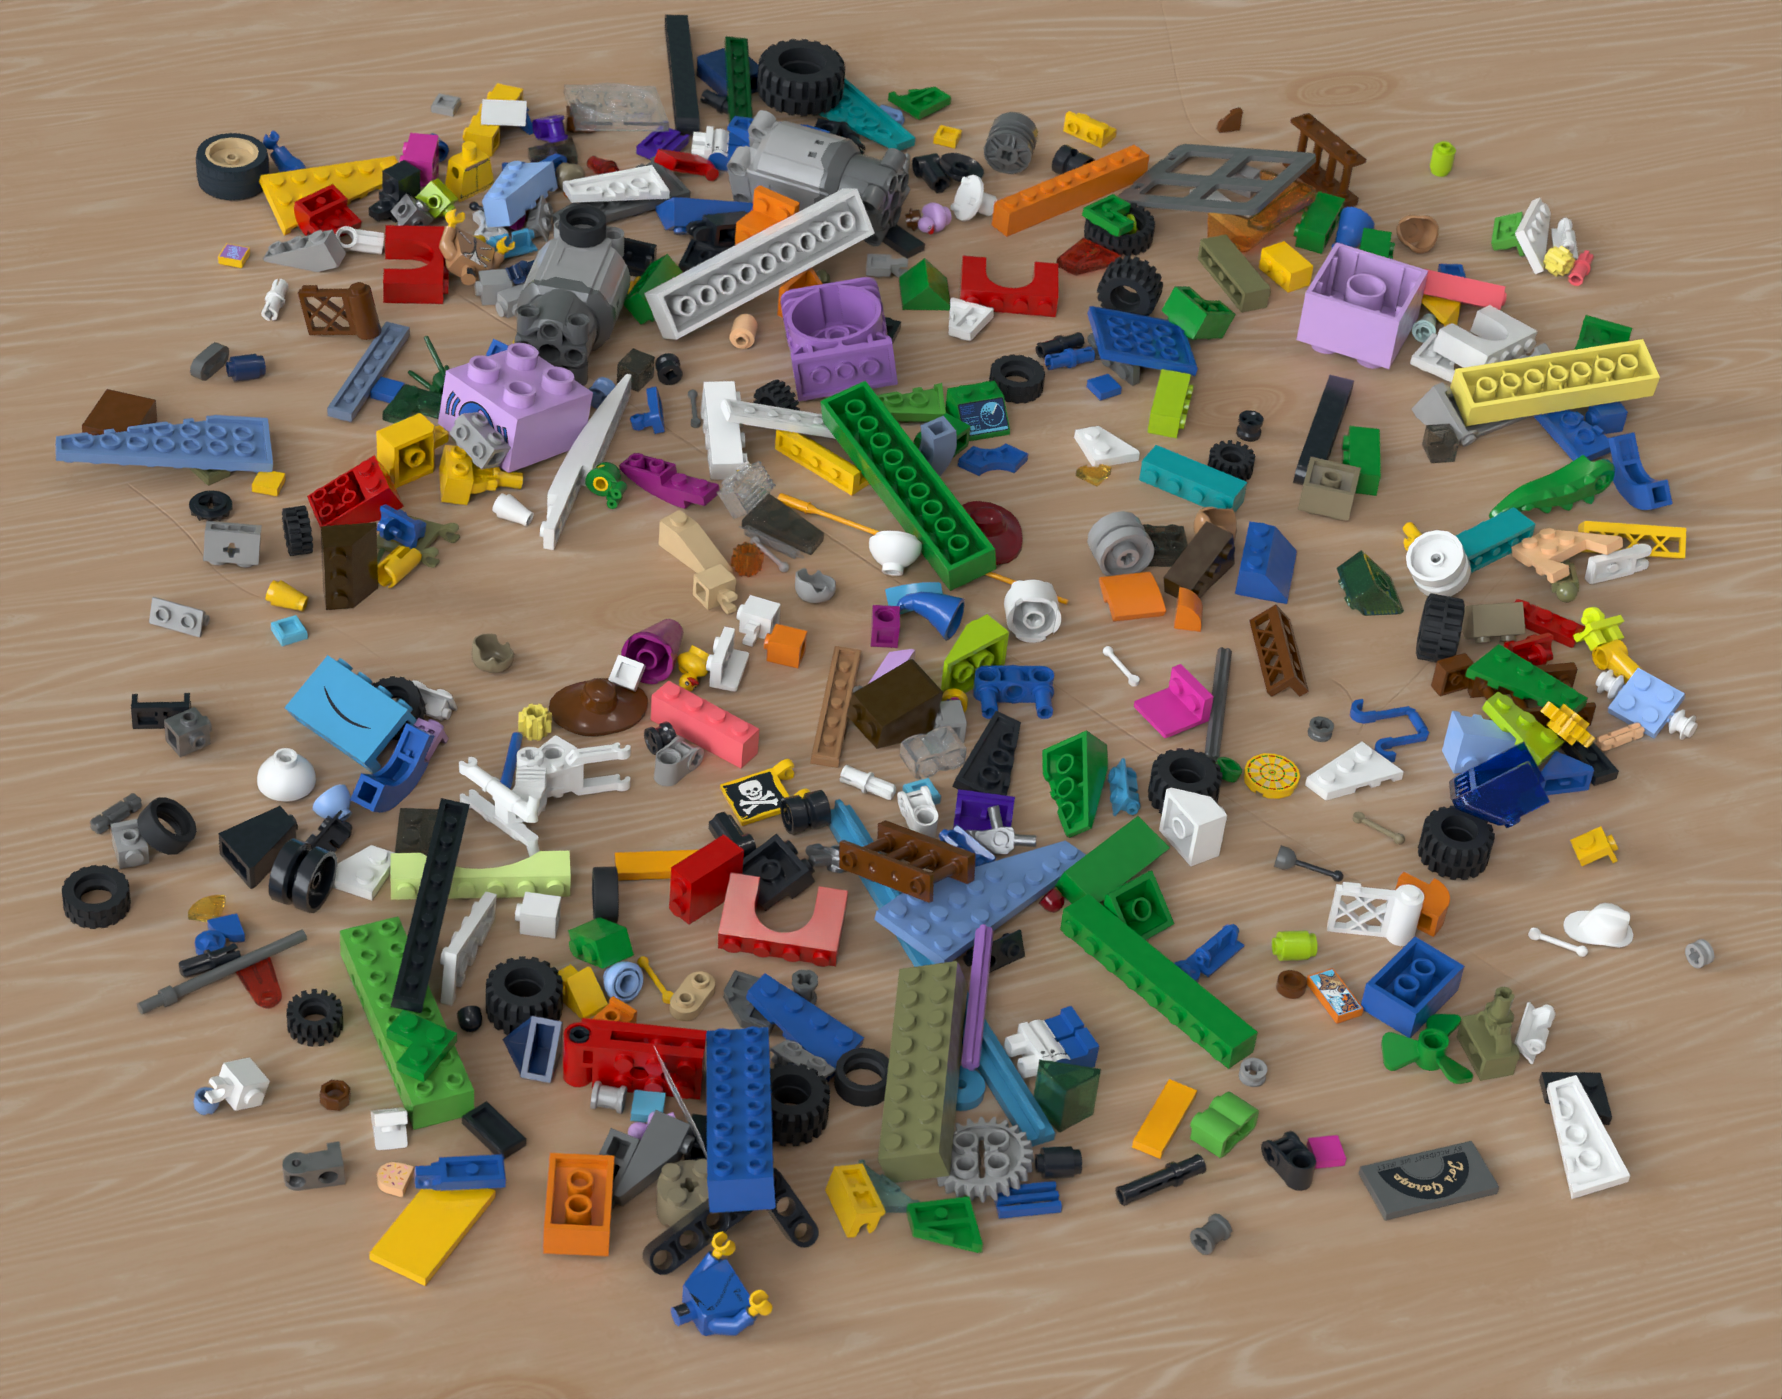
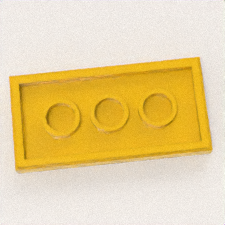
M491 1188L446 1191L421 1189L369 1252L370 1260L426 1286L495 1199V1190Z

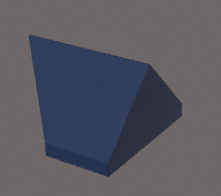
M532 1016L502 1040L521 1078L552 1083L562 1053L563 1021Z

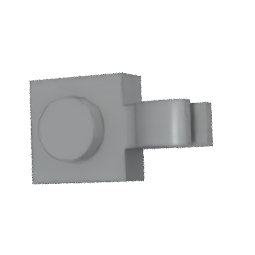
M867 254L866 276L890 277V274L894 273L899 278L908 271V269H900V267H908V259H891L892 255Z

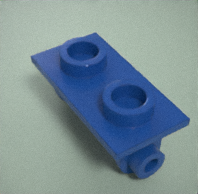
M956 825L953 830L943 829L939 834L940 841L975 853V867L994 862L997 858L959 825Z
M1235 924L1225 925L1222 930L1196 949L1186 960L1195 963L1199 967L1200 972L1207 977L1211 976L1244 947V944L1237 940L1239 928Z

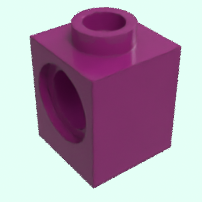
M873 605L871 647L898 648L900 606Z

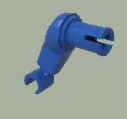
M271 131L269 137L265 134L263 144L267 149L273 150L270 156L280 172L306 169L303 162L294 157L285 146L279 147L277 145L280 137L276 131Z

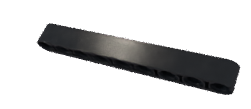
M665 15V38L675 130L679 131L680 135H693V132H700V118L688 15Z

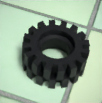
M778 379L758 388L753 396L756 399L753 401L755 404L800 411V408L796 407L799 405V402L794 399L796 394L794 392L791 393V387L789 385L785 387V382H780Z
M1228 440L1227 444L1224 441H1220L1219 444L1215 443L1211 447L1207 466L1246 481L1251 478L1253 473L1255 454H1253L1254 451L1252 449H1248V445L1244 444L1241 446L1239 441L1236 444H1233L1232 440Z
M306 506L283 508L284 538L286 539L289 555L297 556L312 553V528L310 527V518H308Z
M311 989V994L304 990L301 991V997L296 994L293 996V1002L289 1001L287 1004L288 1033H290L293 1040L297 1038L299 1044L303 1045L307 1041V1046L313 1047V1042H318V1047L324 1046V1040H327L328 1043L333 1042V1036L338 1038L340 1030H343V1006L341 1000H336L334 993L328 996V991L322 989L321 994L317 993V989ZM315 1014L325 1016V1018L317 1021L305 1019V1017Z

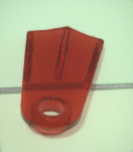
M270 957L235 972L256 1005L270 1009L282 1000L281 989Z

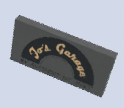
M1472 1141L1360 1166L1358 1173L1385 1221L1498 1194L1499 1185Z

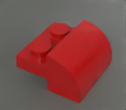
M333 184L294 203L295 218L305 236L319 230L322 232L333 230L336 234L343 226L359 229L361 228L362 220L347 206L348 198ZM342 233V234H340L339 238H341V237H343V236H345V235H347V234H346V233Z

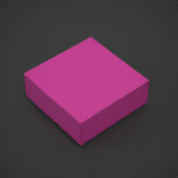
M1338 1135L1308 1138L1307 1148L1316 1158L1315 1169L1345 1166L1346 1156Z

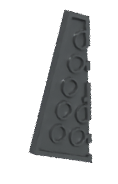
M655 156L651 158L650 163L646 165L641 163L636 166L638 168L653 165L670 191L669 199L673 197L690 198L691 191L671 170L655 163ZM669 199L571 203L553 214V223L559 220L560 214L571 206L589 205L596 207L604 212L607 222H613L650 210H656L657 205Z

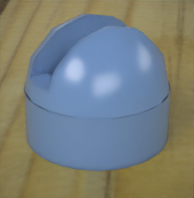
M203 1087L195 1092L193 1100L194 1109L201 1115L213 1114L219 1106V1102L210 1104L204 1096L206 1091L214 1090L213 1088Z

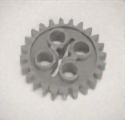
M982 1116L979 1118L978 1123L975 1124L969 1118L967 1119V1126L964 1127L959 1123H955L956 1131L953 1136L950 1176L937 1177L938 1186H945L947 1194L955 1191L956 1198L966 1194L970 1197L971 1202L975 1196H980L982 1203L985 1202L986 1196L989 1195L995 1201L998 1200V1193L1000 1192L1010 1196V1187L1019 1190V1181H1027V1173L1033 1171V1150L1031 1140H1027L1026 1132L1019 1133L1018 1125L1009 1128L1008 1120H1004L999 1125L996 1122V1117H993L989 1123H985ZM981 1140H984V1148H985V1152H984L985 1177H984V1178H981V1174H980L981 1161H980L979 1142H980Z

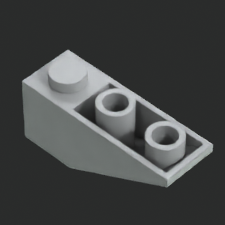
M319 230L308 236H296L289 241H276L268 247L263 260L269 263L320 272L338 267L346 252L333 230L324 232Z

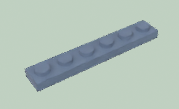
M385 322L381 328V334L372 341L327 407V416L349 422L353 421L371 394L372 388L380 377L383 376L410 336V327Z

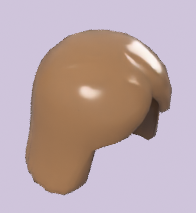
M1414 214L1404 216L1396 228L1399 240L1416 253L1428 252L1435 245L1439 235L1437 221L1427 215L1420 216ZM1418 242L1415 246H1413L1412 244H1410V243Z
M1204 507L1198 511L1193 524L1195 535L1204 523L1208 521L1232 533L1235 541L1237 520L1233 509Z

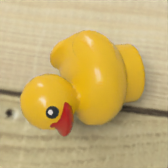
M692 645L688 652L678 655V668L681 673H684L679 679L680 687L691 692L699 685L697 677H704L709 672L706 670L708 653Z

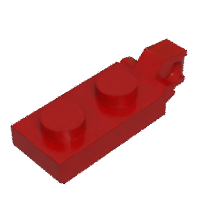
M1516 599L1515 601L1523 602L1526 629L1540 635L1551 633L1554 641L1567 647L1574 648L1577 642L1573 635L1585 630V626L1552 613L1547 609L1530 605L1529 602Z

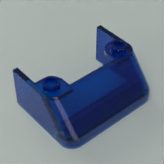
M1524 741L1464 771L1449 781L1450 799L1457 810L1497 826L1505 825L1506 828L1519 823L1521 816L1550 802L1540 784L1545 779Z

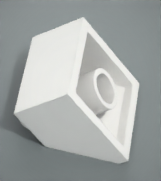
M1169 788L1166 789L1159 831L1191 867L1219 856L1227 814L1209 796Z

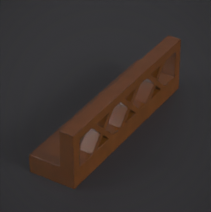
M1274 605L1250 619L1267 693L1272 697L1289 686L1299 697L1309 692L1291 620L1277 605ZM1270 619L1265 630L1259 628V625ZM1269 637L1274 638L1269 648L1264 647ZM1273 656H1279L1274 666H1270L1269 663ZM1278 673L1284 675V679L1273 684Z

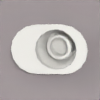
M1612 903L1599 904L1591 911L1571 913L1565 918L1563 924L1567 935L1581 943L1621 948L1629 945L1633 939L1632 928L1629 926L1630 913Z

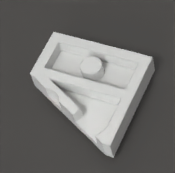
M1100 426L1075 430L1074 438L1093 468L1139 461L1140 452Z

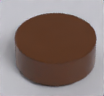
M1295 970L1281 972L1276 983L1278 993L1289 999L1302 997L1307 986L1305 976Z

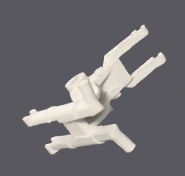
M617 742L612 745L573 749L567 756L553 759L544 758L542 750L538 748H522L517 752L516 785L512 790L502 784L498 778L492 777L477 766L476 758L469 757L468 764L465 761H459V772L482 787L484 792L487 791L493 795L495 806L473 789L469 790V796L460 794V802L470 804L469 808L481 814L486 821L493 823L516 841L519 840L525 844L529 857L540 851L538 836L522 822H538V816L542 811H545L548 797L560 798L564 793L571 791L576 795H585L614 790H628L630 788L629 776L625 777L624 780H620L619 774L584 779V764L628 759L631 756V746L626 745L625 748L620 749V743Z

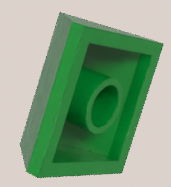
M926 258L899 277L902 310L950 311L947 278Z
M1148 871L1105 895L1104 907L1145 940L1175 924L1153 871Z

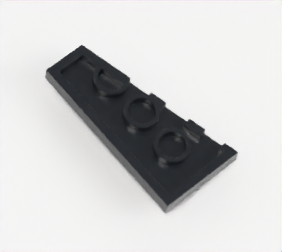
M995 711L955 778L952 787L959 790L1007 796L1021 722Z

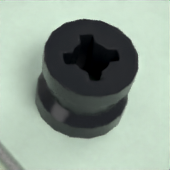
M665 353L656 359L655 368L658 379L662 384L674 385L681 380L683 372L680 367V360L675 354Z
M1252 410L1241 412L1236 431L1237 436L1248 442L1258 440L1261 437L1263 416Z
M667 721L660 723L657 728L649 727L644 730L646 746L653 755H656L659 750L663 749L677 737L673 726Z

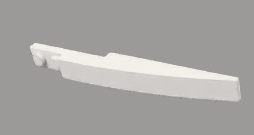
M626 374L592 415L569 450L548 491L547 521H543L540 528V537H544L543 548L554 550L581 485L586 486L585 478L587 474L603 462L631 396L630 374Z

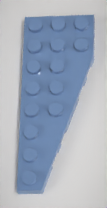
M211 415L206 416L205 421L195 422L193 418L184 419L183 424L172 425L168 422L130 426L127 427V431L115 433L114 429L104 430V434L95 436L87 432L56 436L55 441L56 461L67 463H106L122 466L143 465L147 467L162 466L177 469L199 468L202 470L253 471L256 473L272 472L273 469L268 418Z
M1065 840L975 867V880L968 884L950 877L935 883L933 901L930 903L901 893L877 910L874 920L935 964L952 962L974 946L975 932L977 928H980V925L986 924L987 927H992L993 931L1055 887L1064 871L1086 854Z

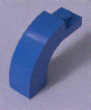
M1635 432L1608 438L1613 460L1612 464L1615 466L1613 482L1624 499L1631 506L1640 510H1652L1673 504L1668 479L1655 480L1644 470L1639 456Z
M406 723L390 760L380 771L374 774L361 773L350 800L372 812H386L396 807L412 792L429 764L424 760L435 736L413 724Z

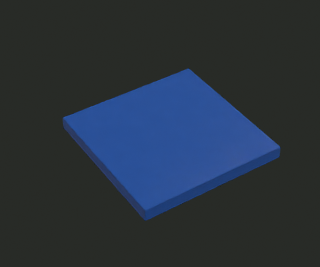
M1089 306L1087 315L1100 359L1196 376L1198 367L1188 338L1184 334V330L1165 319Z

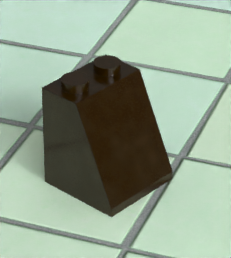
M910 659L852 693L847 716L876 749L931 736L944 692L913 659Z

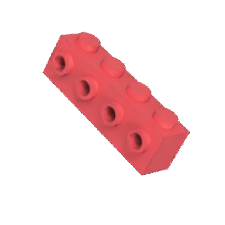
M667 681L652 694L651 720L657 724L669 722L673 726L675 733L740 769L758 754L759 728L745 722L671 681Z

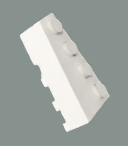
M735 381L704 382L700 414L701 419H703L706 450H708L707 459L710 479H742L743 469H747L748 464L747 453H742V448H745V433L740 432V427H743V424L727 422L720 407L723 399L741 401L740 392L735 390Z

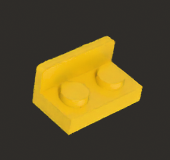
M1068 111L1065 114L1063 131L1099 148L1104 147L1116 137L1117 129L1108 126L1104 122H1099L1082 113L1075 114Z

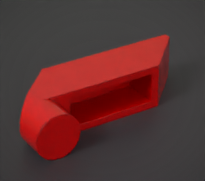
M658 149L654 158L655 163L671 171L702 175L709 181H714L719 176V171L714 164L697 154Z

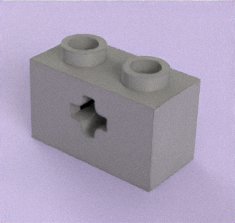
M207 521L203 561H209L213 565L237 563L240 567L258 565L262 525ZM229 543H235V548H230Z

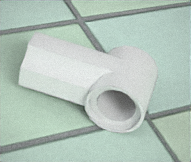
M343 226L335 234L345 252L356 251L382 254L384 233ZM346 233L350 235L352 243L348 245L343 244L339 239L340 234Z

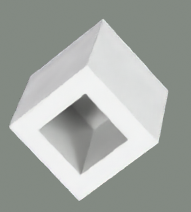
M525 892L523 903L517 904L515 921L520 922V934L555 939L561 915V897Z

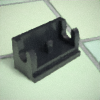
M624 237V256L622 258L628 267L630 276L641 277L648 266L656 260L657 245Z
M184 693V702H138V694H132V728L165 729V719L192 708L190 693Z

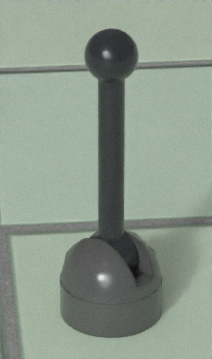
M1282 845L1274 867L1282 870L1290 869L1297 865L1330 876L1336 882L1342 881L1344 877L1343 873L1339 870L1333 872L1297 860L1295 852Z

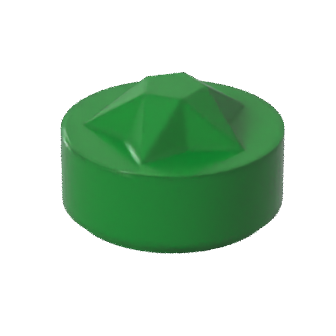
M1219 757L1215 764H1218L1221 768L1222 780L1237 782L1242 774L1241 766L1227 757Z

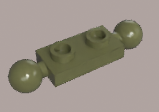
M1566 559L1561 563L1569 565L1570 575L1555 583H1550L1552 593H1556L1560 601L1569 603L1576 598L1577 592H1579V580L1574 563H1570L1569 559Z

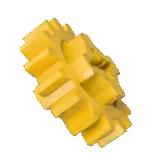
M1548 701L1541 709V712L1551 719L1547 726L1569 744L1573 745L1578 741L1588 749L1596 739L1586 731L1590 724L1565 704L1559 709Z

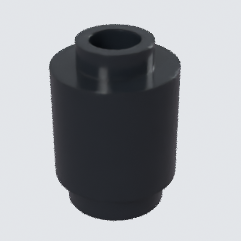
M1072 1146L1042 1147L1040 1154H1035L1036 1173H1041L1042 1179L1073 1178L1074 1175L1082 1173L1080 1149H1073Z

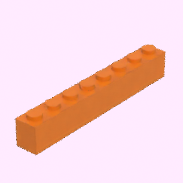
M1132 145L995 201L992 226L1008 237L1130 186L1147 172L1150 155L1136 145Z

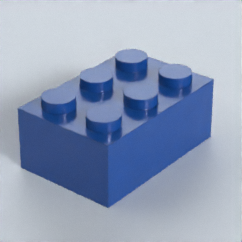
M1415 936L1366 983L1361 1006L1370 1015L1406 1037L1411 1038L1427 1022V1019L1434 1015L1458 991L1465 966Z

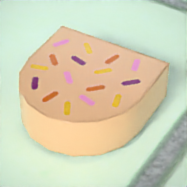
M390 1162L382 1165L377 1172L378 1187L385 1193L403 1197L414 1175V1166L399 1162Z

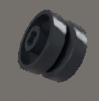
M295 838L287 841L275 859L268 884L270 898L286 905L293 903L295 908L308 913L318 911L325 903L336 877L337 856L335 852L322 847H315L313 849L310 843Z

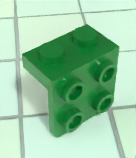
M1585 315L1574 350L1627 342L1630 340L1633 328Z

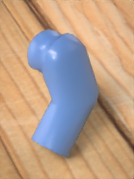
M883 104L880 106L883 111L901 126L904 124L905 119L901 110Z

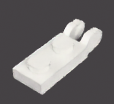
M1642 543L1633 545L1631 548L1614 551L1608 555L1601 554L1589 557L1585 580L1589 584H1595L1648 568L1649 561L1644 557L1650 556L1652 548Z

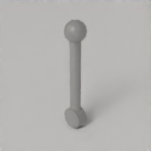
M758 537L750 539L752 547L759 548L779 566L781 572L789 570L788 563L780 561L761 544Z

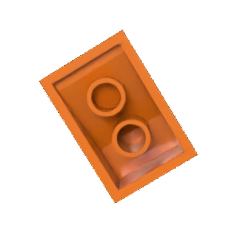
M550 1153L543 1254L609 1256L614 1155Z

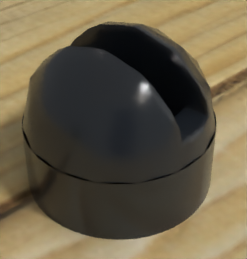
M478 1006L463 1007L456 1014L458 1024L466 1032L477 1031L482 1025L483 1017Z

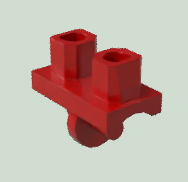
M1551 633L1533 634L1527 636L1524 640L1517 642L1512 640L1504 643L1505 648L1534 666L1546 665L1547 661L1553 660L1551 649L1553 635Z

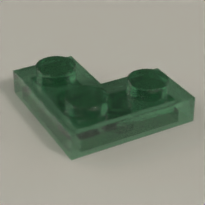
M405 384L382 412V420L395 424L417 413L439 420L442 395Z

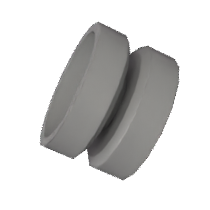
M1121 511L1106 515L1097 521L1088 533V546L1102 573L1106 576L1140 573L1153 559V543L1145 532L1140 519L1133 513Z

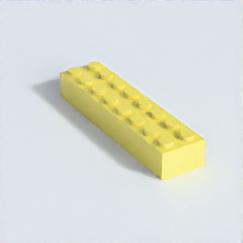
M1640 339L1455 369L1450 389L1465 426L1653 396L1660 376L1644 340Z

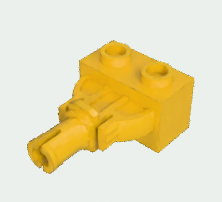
M445 444L439 465L441 502L468 505L470 494H478L486 490L496 491L498 486L521 489L523 473H508L500 471L498 467L481 469L473 463L472 458L464 449H461L458 445Z

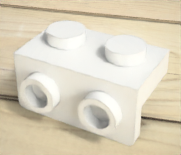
M724 627L721 636H716L713 645L714 655L709 654L706 670L710 671L709 687L734 692L738 689L749 659V653L734 649V628Z

